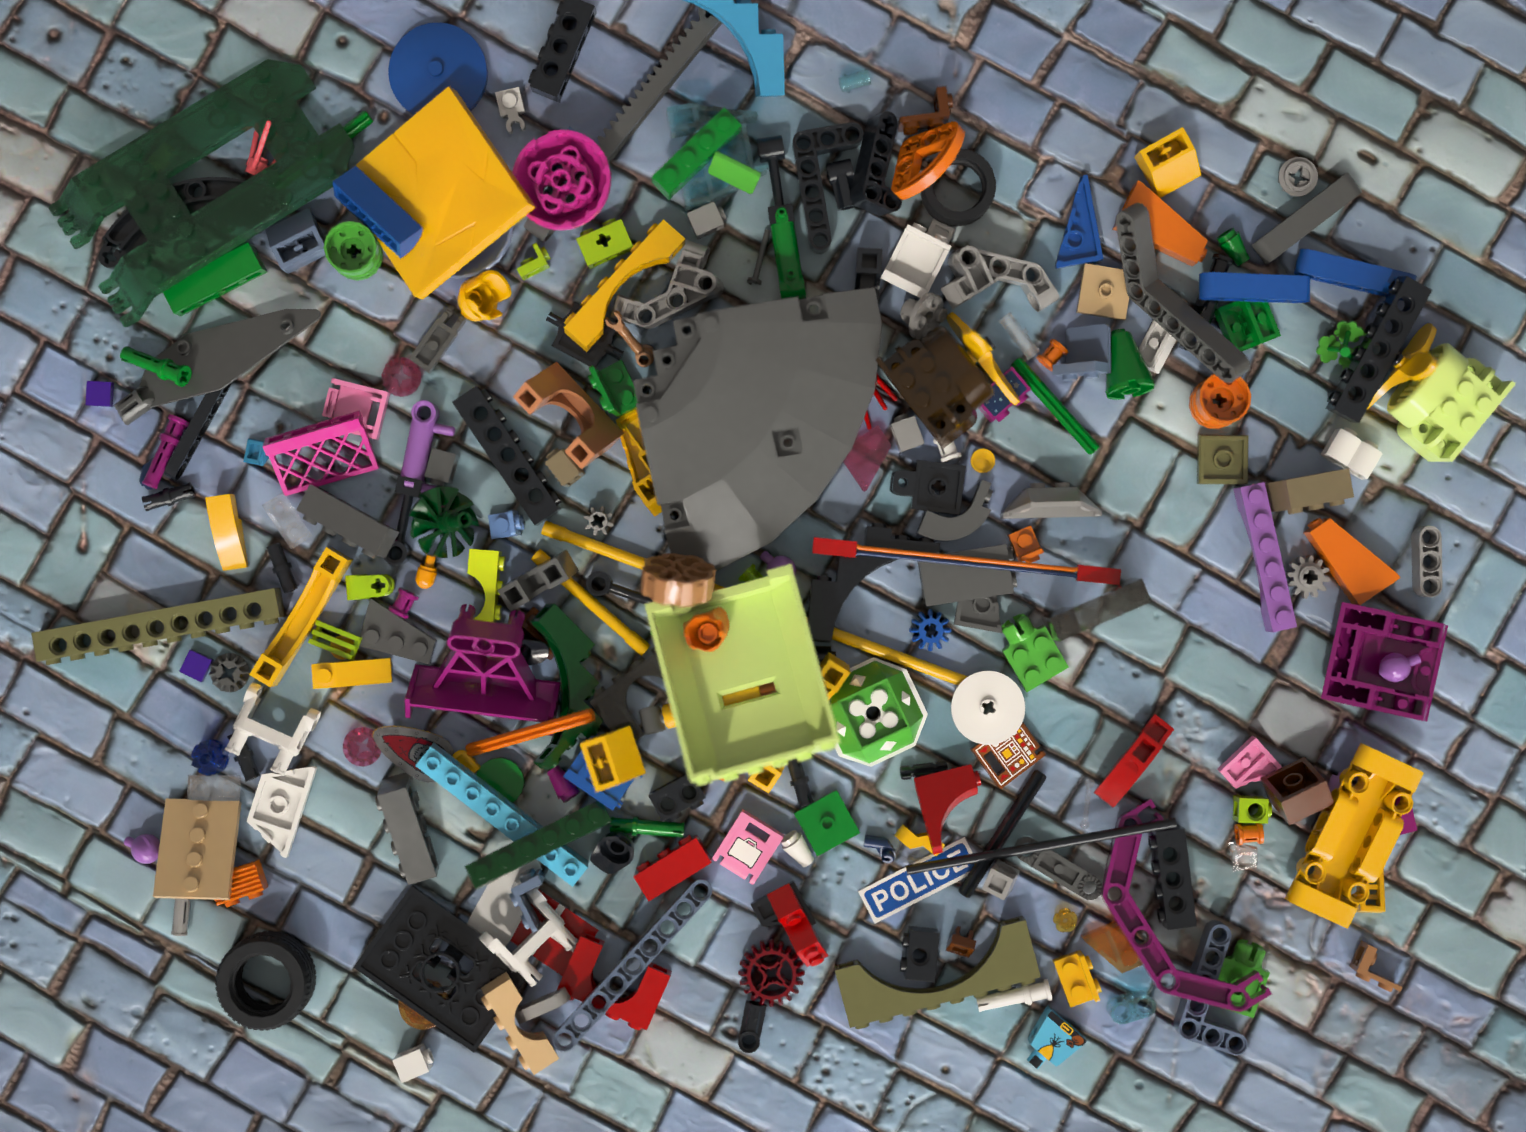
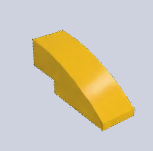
M235 494L205 497L211 531L223 571L247 568L248 560L241 519L238 518Z

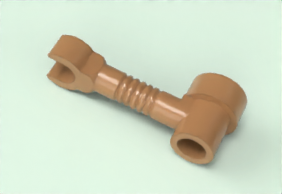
M615 310L614 314L618 318V322L613 323L606 317L605 322L607 326L614 328L623 337L635 353L637 364L640 367H648L654 361V348L647 344L640 345L622 321L621 313ZM641 356H647L648 360H643Z

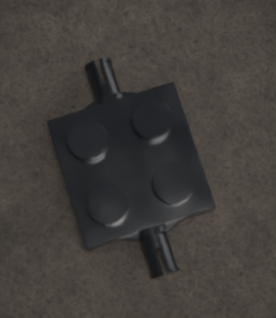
M574 303L569 314L564 318L552 312L548 314L550 317L547 316L546 321L558 327V333L551 345L552 347L589 367L595 366L597 368L601 359L606 354L619 361L622 358L620 355L623 356L624 351L612 345L616 331L614 328L607 326L605 320L603 335L588 352L565 334L564 321L572 312L576 314L582 308L581 305Z

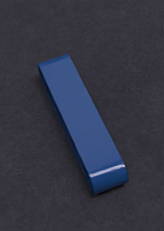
M1299 249L1293 273L1294 275L1310 276L1311 280L1382 297H1387L1389 294L1387 291L1388 287L1395 278L1408 276L1415 281L1417 278L1416 275L1310 249Z
M1225 272L1200 273L1199 300L1310 302V276Z

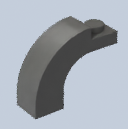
M980 480L969 507L957 517L946 518L930 511H925L916 534L938 541H949L963 538L976 531L991 512L990 509L982 506L983 503L988 504L993 492V490L989 489L991 483Z

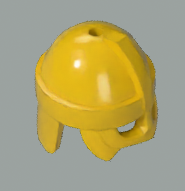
M487 270L477 276L468 278L462 283L457 296L461 314L470 321L475 322L501 317L503 313L497 310V304L511 296V289L504 276L494 270Z

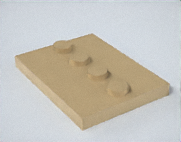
M166 798L153 897L230 900L241 812V802L239 800Z

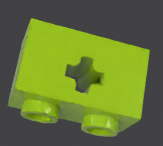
M616 218L607 220L602 223L603 227L597 230L593 228L584 230L580 233L581 237L576 238L589 269L630 252L633 245L622 219L616 220ZM602 237L609 240L607 247L600 244Z

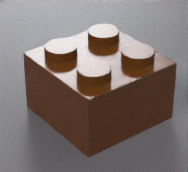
M1305 757L1260 778L1269 802L1289 825L1299 822L1334 804L1327 781Z

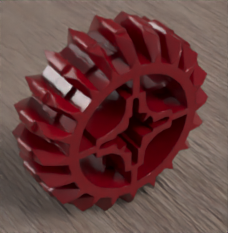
M770 939V946H765L764 940H761L760 949L754 944L751 946L754 954L748 951L744 953V956L749 961H740V965L745 969H740L738 975L745 976L740 980V985H748L744 989L745 994L753 991L751 995L752 1001L756 1000L759 996L760 1005H764L765 999H768L769 1006L773 1007L775 999H778L779 1005H783L782 997L785 996L787 1000L791 1001L790 991L794 994L799 993V989L795 985H803V980L798 977L804 976L805 971L797 969L804 964L802 960L795 961L799 957L796 952L790 954L792 945L789 944L783 949L784 942L782 940L779 941L778 946H774V939ZM768 954L779 955V957H776L771 962L759 959ZM785 960L788 961L792 968L790 980L786 979L785 975L781 972ZM753 965L757 966L763 975L758 985L754 982L751 975ZM776 968V976L773 977L772 975V977L767 978V969ZM771 984L784 986L775 991L764 990Z

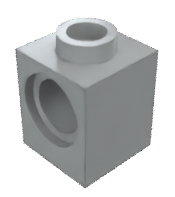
M714 201L687 213L697 239L723 229V221L727 220L722 207H716Z
M906 413L893 418L895 423H892L890 428L899 453L924 444L915 416L908 417Z
M997 860L990 869L982 890L1005 900L1010 894L1020 870Z

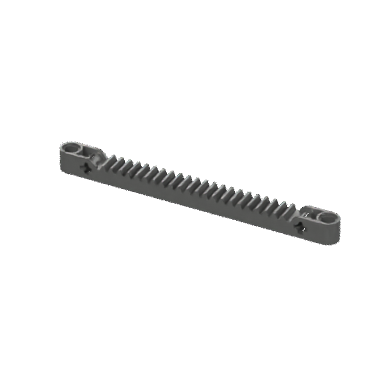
M699 7V21H690L691 29H684L685 37L678 36L679 45L673 43V52H665L667 60H659L661 68L653 67L655 76L648 74V83H640L642 91H634L636 99L628 98L630 107L623 105L624 114L616 113L618 122L612 120L609 122L612 129H603L606 137H597L598 146L605 154L609 164L722 25L713 16L707 18V11ZM581 171L578 172L575 175V179L577 181H580V178L584 176L585 173ZM569 195L566 198V202L572 203L576 196ZM529 218L524 224V228L543 243L556 231L544 228Z

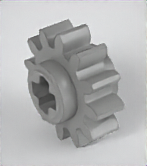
M1308 555L1306 561L1303 557H1297L1298 564H1288L1292 572H1286L1285 575L1291 577V581H1288L1287 584L1288 586H1294L1292 590L1293 595L1301 592V598L1307 599L1310 593L1312 597L1316 598L1318 597L1317 589L1326 591V587L1322 584L1323 582H1329L1331 579L1324 577V573H1327L1329 568L1320 567L1323 563L1322 559H1318L1313 563L1314 557ZM1304 574H1311V580H1304Z

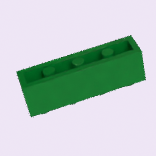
M724 107L652 175V183L670 200L713 159L716 151L720 152L740 133L742 125Z
M249 242L237 243L232 246V251L226 254H216L209 259L210 262L189 268L187 274L181 277L179 275L173 276L166 280V284L160 288L173 314L181 317L267 273L268 271L255 246Z

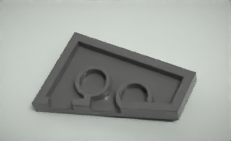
M997 596L957 602L953 624L1002 633Z
M370 598L360 635L362 640L359 646L431 664L437 640L389 611L375 599Z

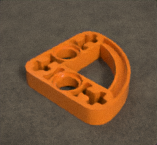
M953 121L906 139L900 147L891 185L892 192L899 199L904 200L920 193L934 183L957 156L964 141V129L957 122ZM939 152L936 158L920 172L923 158Z

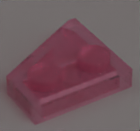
M878 425L855 441L853 449L843 461L863 492L868 489L892 446Z

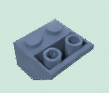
M310 208L265 229L270 248L281 270L288 274L325 256V237Z

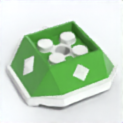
M875 657L850 667L849 676L838 692L829 700L840 743L836 744L835 748L838 756L870 767L914 747L928 715L907 669ZM871 706L879 708L880 713L876 719H869L866 716V711Z

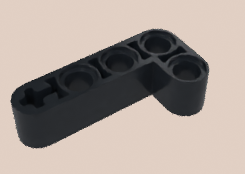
M889 111L870 117L866 122L850 191V198L855 206L878 216L898 211L902 205V200L892 192L891 188L884 185L898 127L896 116Z

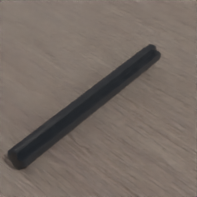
M1038 770L1033 772L983 852L1001 849L1046 780L1045 774ZM994 860L975 863L960 886L959 893L966 898H970Z

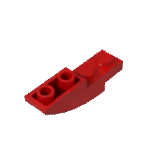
M1156 714L1152 715L1093 793L1114 808L1162 749V745L1174 731V728Z

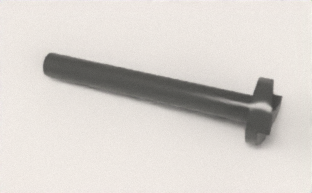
M765 229L753 277H748L747 283L750 285L752 283L762 284V281L758 278L770 230Z

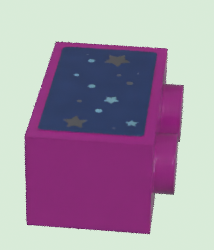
M1011 367L1003 375L1018 395L1020 402L1017 406H1019L1029 398L1026 393L1031 388L1016 370ZM993 382L990 385L994 390V396L979 407V410L990 423L995 419L998 422L1003 420L1010 414L1007 409L1013 405L998 385Z

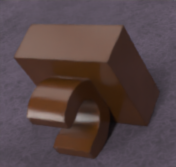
M957 926L947 941L945 951L969 958L976 946V940H972L973 930H969L967 937H962L960 935L961 927Z

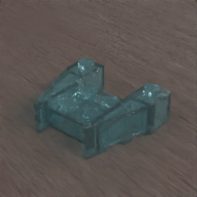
M695 103L666 107V118L671 139L698 133L722 110V107L700 106V104ZM727 109L742 127L740 133L720 152L761 172V178L767 174L768 164L754 167L746 129L747 124L756 123L757 112ZM711 160L703 167V177L692 178L681 188L685 211L700 208L713 201L716 203L739 189L708 173Z

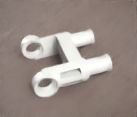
M252 682L245 693L243 700L245 703L233 725L235 731L224 750L239 756L248 736L251 737L253 735L279 747L280 751L270 770L285 776L293 756L296 757L299 754L309 732H312L316 727L321 712L311 708L306 716L303 715L293 737L283 734L251 719L261 701L259 697L263 686Z
M536 888L526 892V894L531 899L530 902L546 918L540 924L538 931L532 932L512 953L497 938L492 937L486 931L479 937V940L493 954L495 953L512 972H518L531 987L537 984L531 977V974L539 981L543 975L528 961L529 957L549 937L554 936L566 951L573 948L566 939L574 945L579 941L564 926V920L547 903V899Z

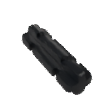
M939 761L936 764L932 762L916 764L913 767L909 765L901 766L900 777L902 780H908L911 777L917 778L948 770L946 761Z

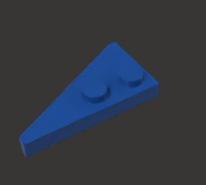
M1088 174L1083 175L1079 179L1055 263V269L1103 260Z

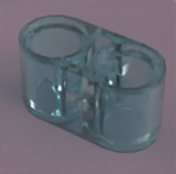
M1137 990L1110 999L1106 1008L1114 1022L1117 1024H1127L1153 1015L1156 1010V1002L1148 992ZM1141 999H1148V1005L1145 1008H1138V1002ZM1125 1006L1123 1014L1119 1016L1114 1015L1116 1007Z

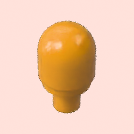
M427 554L425 563L420 564V567H418L415 581L420 588H430L435 582L437 568L434 567L436 560L434 555Z

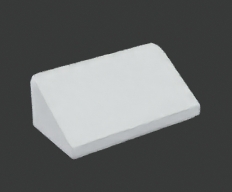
M1155 320L1150 325L1139 350L1148 369L1159 374L1176 339Z

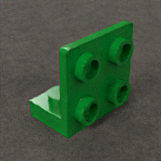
M623 360L600 371L595 366L589 367L591 374L588 375V378L593 388L601 393L602 396L599 397V401L605 411L620 417L636 409L637 399L634 383Z

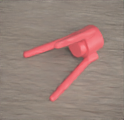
M270 120L266 121L259 144L258 139L261 125L259 123L256 124L245 172L264 179L266 174L271 176L276 165L291 147L287 143L271 164L267 165L269 160L261 157L271 126Z

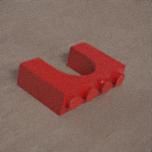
M582 932L557 988L558 990L565 987L571 997L570 1000L575 998L583 1002L597 987L593 978V969L605 941ZM651 962L647 966L637 989L626 997L618 998L606 1011L605 1015L613 1020H619L620 1018L627 1021L628 1026L633 1029L641 1030L643 1028L647 1030L672 971ZM596 995L592 999V1005L595 1008H602L606 1004V999L602 995Z

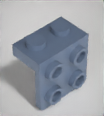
M1097 324L1068 328L1066 330V349L1069 353L1066 355V364L1053 365V375L1062 376L1064 381L1077 380V376H1084L1085 379L1099 378V374L1111 373L1110 326L1108 324Z
M531 868L521 873L518 878L519 880L515 881L511 887L512 893L509 894L514 906H519L523 913L521 920L525 928H531L533 933L538 931L540 921L526 892L542 885L545 876L541 868L536 871L534 868Z

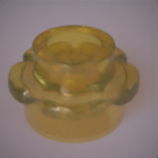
M1068 908L1060 909L1059 913H1055L1053 917V922L1056 924L1055 927L1060 932L1073 931L1078 920L1077 915ZM1064 918L1068 920L1066 923L1063 922Z

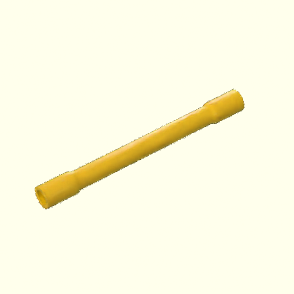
M539 549L531 560L538 566L551 557L542 549ZM572 577L561 583L564 588L622 637L640 656L651 646Z

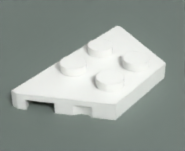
M316 766L286 770L285 776L275 772L261 775L247 822L255 830H258L268 843L274 845L284 858L289 857L318 768Z

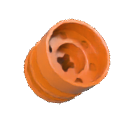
M1213 374L1200 382L1193 389L1189 397V409L1192 417L1198 424L1208 429H1220L1238 421L1247 413L1251 405V393L1248 384L1241 377L1232 383H1225ZM1215 399L1216 401H1220L1221 404L1218 406L1217 404H1213L1212 401Z

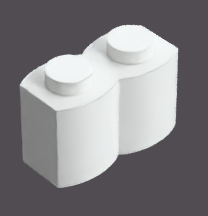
M1350 428L1335 429L1320 455L1343 469L1349 468L1350 474L1361 480L1368 479L1383 454L1377 450L1378 445L1369 440L1361 441L1356 437L1358 434Z

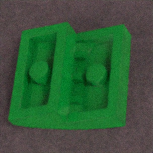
M1235 301L1215 310L1214 314L1223 336L1241 352L1281 336L1268 302Z

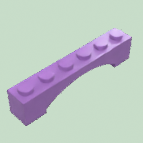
M1265 482L1233 488L1238 512H1240L1255 561L1261 597L1260 609L1265 631L1277 632L1297 627Z

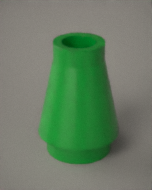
M1230 228L1216 238L1219 242L1218 246L1234 260L1237 266L1250 259L1239 231L1236 232L1234 228Z

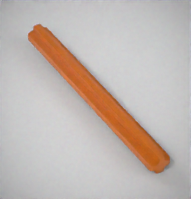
M589 708L469 743L465 746V750L468 756H476L595 721L596 716L594 710Z

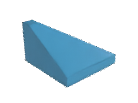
M248 438L243 462L264 466L269 459V456L265 454L263 449L264 441Z

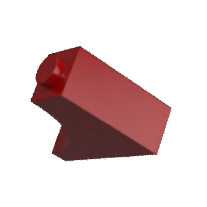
M971 764L914 778V786L933 855L943 852L941 833L947 816L960 802L978 794V786L981 785L978 771L973 772Z

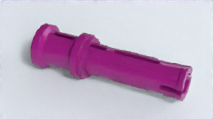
M171 414L168 415L169 422L164 433L159 435L161 443L142 481V484L154 489L158 488L171 455L179 444L185 427L189 425L188 421Z

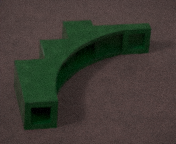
M555 603L546 604L530 622L542 634L554 655L561 681L559 717L590 708L584 700H588L596 692L594 688L599 682L579 662L585 661L592 652L590 650L595 644ZM594 712L596 716L595 721L554 733L550 744L537 757L534 763L540 769H553L560 763L562 759L560 756L577 743V737L579 739H589L592 735L595 736L599 732V726L603 720Z

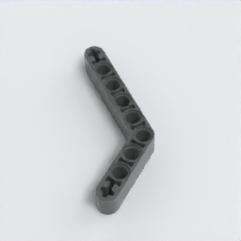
M1135 203L1119 212L1116 216V227L1128 297L1225 383H1232L1249 371L1250 361L1247 356L1159 280L1150 216L1146 206L1142 203Z

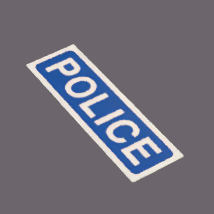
M965 837L944 847L942 849L943 852L937 856L930 854L912 864L972 854V851ZM975 863L907 875L905 867L858 892L874 924L964 879Z

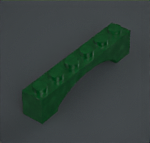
M597 800L466 865L465 870L476 891L510 872L610 824L611 819L605 806Z

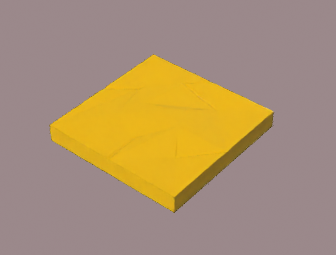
M449 86L355 165L423 228L422 235L415 247L401 259L373 233L414 297L420 299L427 297L535 208V205L458 92Z

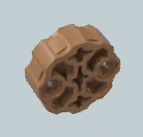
M665 553L661 556L649 557L645 560L642 567L640 590L643 595L663 605L691 607L695 604L706 603L712 599L716 569L713 564H709L703 558L693 555Z

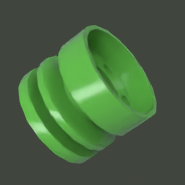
M347 221L339 223L329 231L325 238L324 251L327 260L334 269L347 279L357 281L368 279L377 273L382 265L383 250L369 228L359 222ZM356 249H358L361 253L357 254V258H354L351 254H354Z

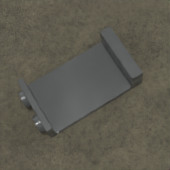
M1007 544L945 553L1013 561L1011 548L1007 549ZM917 561L923 601L926 607L1014 593V587H1017L1015 573H1011L1008 570Z

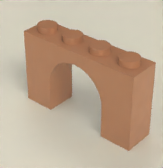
M557 362L527 380L513 396L529 415L548 404L560 406L573 415L580 426L581 435L565 450V453L581 469L609 450L624 434Z

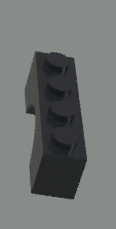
M858 247L856 252L854 290L875 287L879 304L883 249Z

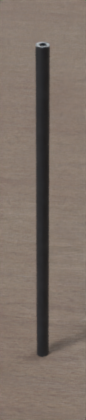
M1175 818L1163 819L906 865L907 875L1176 828L1177 824Z

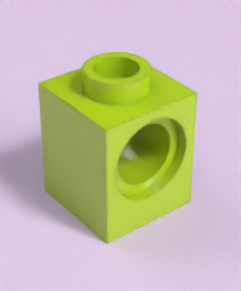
M1233 795L1234 821L1238 823L1268 824V817L1272 816V804L1269 803L1268 798L1264 796ZM1256 803L1258 806L1257 813L1249 815V806Z

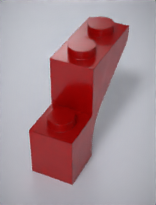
M788 883L768 893L767 897L778 920L785 928L796 954L806 967L821 964L824 958L828 957V953L807 918L790 884Z

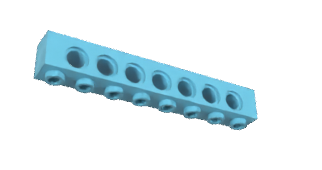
M434 742L415 765L513 842L543 828L541 824ZM567 844L537 859L572 887L587 870L589 861Z

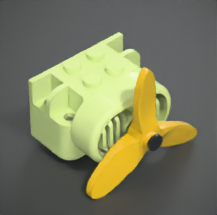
M1427 323L1416 332L1404 351L1397 354L1392 363L1394 368L1391 374L1376 392L1368 408L1388 390L1400 384L1387 404V411L1399 421L1397 425L1399 437L1428 462H1453L1516 383L1513 381H1501L1494 375L1495 370L1492 367H1485L1474 358H1465L1448 343L1440 344L1430 351L1437 329L1431 323Z

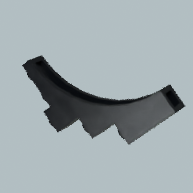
M872 523L871 526H867L865 529L864 546L939 553L940 543H934V539L919 538V541H912L909 536L895 535V539L891 538L892 528H886V524ZM857 555L856 558L838 556L836 582H833L831 577L817 576V580L812 579L807 617L812 641L830 643L832 641L835 621L842 604L850 592L866 576L878 568L899 559Z

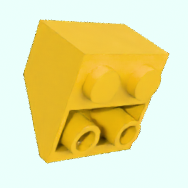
M1183 127L1140 150L1134 156L1152 191L1160 198L1201 176L1195 148Z
M630 725L580 743L596 792L622 784L646 773Z

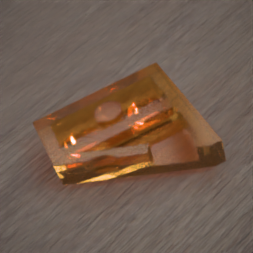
M1116 921L1081 935L1087 944L1121 973L1142 965Z

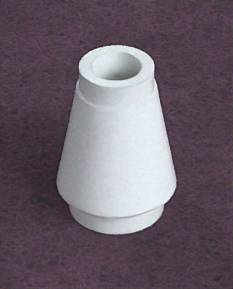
M793 830L784 836L781 841L782 849L801 864L802 867H807L814 861V857L802 833Z

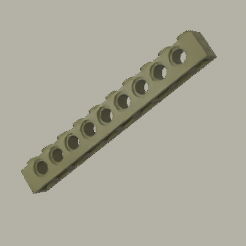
M272 588L31 633L36 662L46 661V665L62 663L61 658L70 656V661L86 658L85 653L94 652V656L110 654L109 649L117 647L119 652L133 650V645L142 643L144 648L158 645L157 640L167 639V643L182 641V636L191 634V639L206 636V631L215 630L216 634L231 632L230 627L237 625L242 630L255 627L254 622L263 621L264 625L279 623L278 618L286 617L281 588ZM255 602L261 606V613L258 616L252 613V605ZM230 607H233L237 612V617L234 620L229 619L227 614ZM207 611L213 617L210 625L206 624L203 619ZM182 616H185L188 620L186 629H183L179 624ZM157 621H161L164 625V630L161 634L155 628ZM134 625H136L140 630V634L137 638H135L131 633V629ZM110 629L115 633V640L113 642H110L107 638V633ZM86 634L91 638V644L88 647L83 642ZM61 639H64L67 643L65 651H62L59 647Z

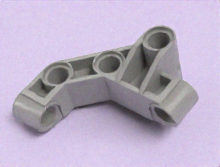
M686 240L667 292L646 303H641L638 300L618 294L610 317L618 320L614 314L615 310L621 313L623 322L652 329L710 299L720 297L724 290L722 281L712 273L703 270L710 248ZM709 281H713L712 287L706 290V284ZM682 295L684 299L683 304L680 307H674V297ZM650 310L653 315L650 322L644 323L642 315L645 311Z
M973 246L963 247L949 255L948 265L956 279L940 288L953 310L997 281L1021 286L1029 303L1037 312H1040L1059 299L1056 288L1039 264L979 250ZM962 255L966 259V264L962 261ZM994 261H998L1002 266L999 274L993 271L992 264ZM1027 269L1033 270L1035 274L1032 282L1026 278Z

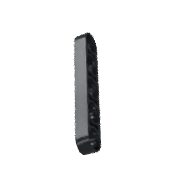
M232 383L222 390L205 394L165 468L164 474L175 481L182 476Z

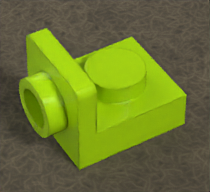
M537 242L532 244L538 258H527L517 268L519 275L524 281L550 268L547 261L551 258L545 246L540 248Z

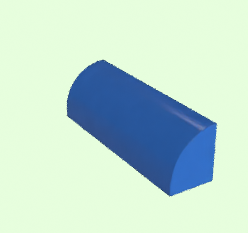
M354 166L333 181L334 197L400 259L415 247L422 235L423 228L357 166Z

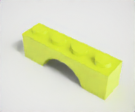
M469 549L467 574L475 577L481 583L485 592L483 609L473 620L496 623L497 620L501 619L502 606L498 605V596L500 594L497 590L504 586L503 581H500V571L505 569V556H502V551Z

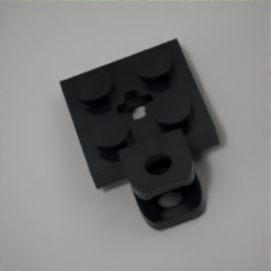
M916 460L915 472L900 470L891 474L889 490L895 495L911 497L910 509L960 515L966 466ZM899 479H903L905 482L903 488L898 484ZM936 480H939L940 485L944 486V491H940L939 495L935 494V490L931 489V485L935 484Z

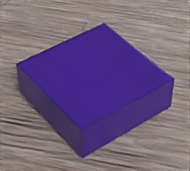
M87 381L85 405L113 407L114 383Z
M190 649L179 672L199 682H204L214 659Z

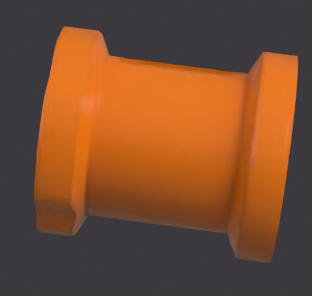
M1051 339L1048 348L1042 355L1038 354L1036 357L1050 371H1053V365L1063 355L1069 353L1055 339Z
M1262 823L1243 826L1235 824L1234 834L1237 845L1249 842L1264 843Z

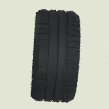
M278 931L257 932L241 940L225 954L216 972V995L219 998L218 1001L221 1003V1007L224 1009L223 1011L227 1012L228 1017H231L234 1022L237 1021V1024L248 1027V1029L267 1031L286 1025L306 1007L315 990V964H313L314 961L311 958V954L307 952V948H304V945L299 940H295L293 936L290 937V935L283 932L279 933ZM264 955L282 962L289 973L291 981L290 991L285 1001L274 1005L261 1004L249 996L244 989L242 981L243 967L249 958Z

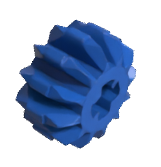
M928 609L927 618L920 611L918 615L921 621L919 622L914 618L911 620L913 624L918 625L917 628H909V632L918 634L911 638L912 642L922 639L918 648L922 649L927 642L928 651L933 650V643H935L938 649H941L942 644L939 640L949 641L948 637L943 636V632H951V628H943V625H946L949 620L946 618L939 622L942 613L939 611L934 618L932 609ZM930 623H933V629L936 633L934 636L930 634V637H927V631L924 628L926 625L930 626Z

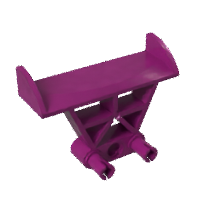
M463 604L460 607L458 619L452 624L447 641L451 651L440 667L415 664L405 696V718H411L414 707L544 722L555 719L557 716L561 682L536 679L522 655L520 648L524 636L522 625L525 614L518 610L517 618H515L516 610L511 611L508 624L473 620L476 613L475 607L469 604L468 611L466 612L467 604Z

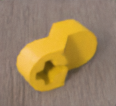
M902 824L894 834L909 849L924 846L932 853L927 832L915 834L911 829Z

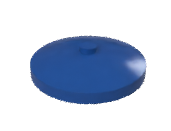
M427 23L412 29L400 39L391 54L388 75L390 86L396 99L414 116L448 86L458 92L469 110L472 111L480 102L485 92L488 68L480 46L466 31L447 23Z

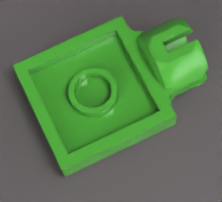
M1019 614L1013 617L1018 629H1016L1013 623H1010L1009 619L1002 625V632L1008 640V644L1001 650L1026 692H1029L1069 667L1044 625L1035 628L1025 614Z
M1238 940L1233 954L1225 956L1218 980L1234 983L1255 970L1260 973L1263 981L1259 982L1256 979L1246 986L1245 990L1249 996L1261 991L1259 986L1262 984L1266 985L1270 974L1268 970L1262 968L1266 951L1255 942H1252L1250 945L1248 940ZM1234 992L1231 996L1232 1004L1237 1005L1242 1001L1241 992ZM1259 1003L1245 1011L1236 1013L1254 1018Z

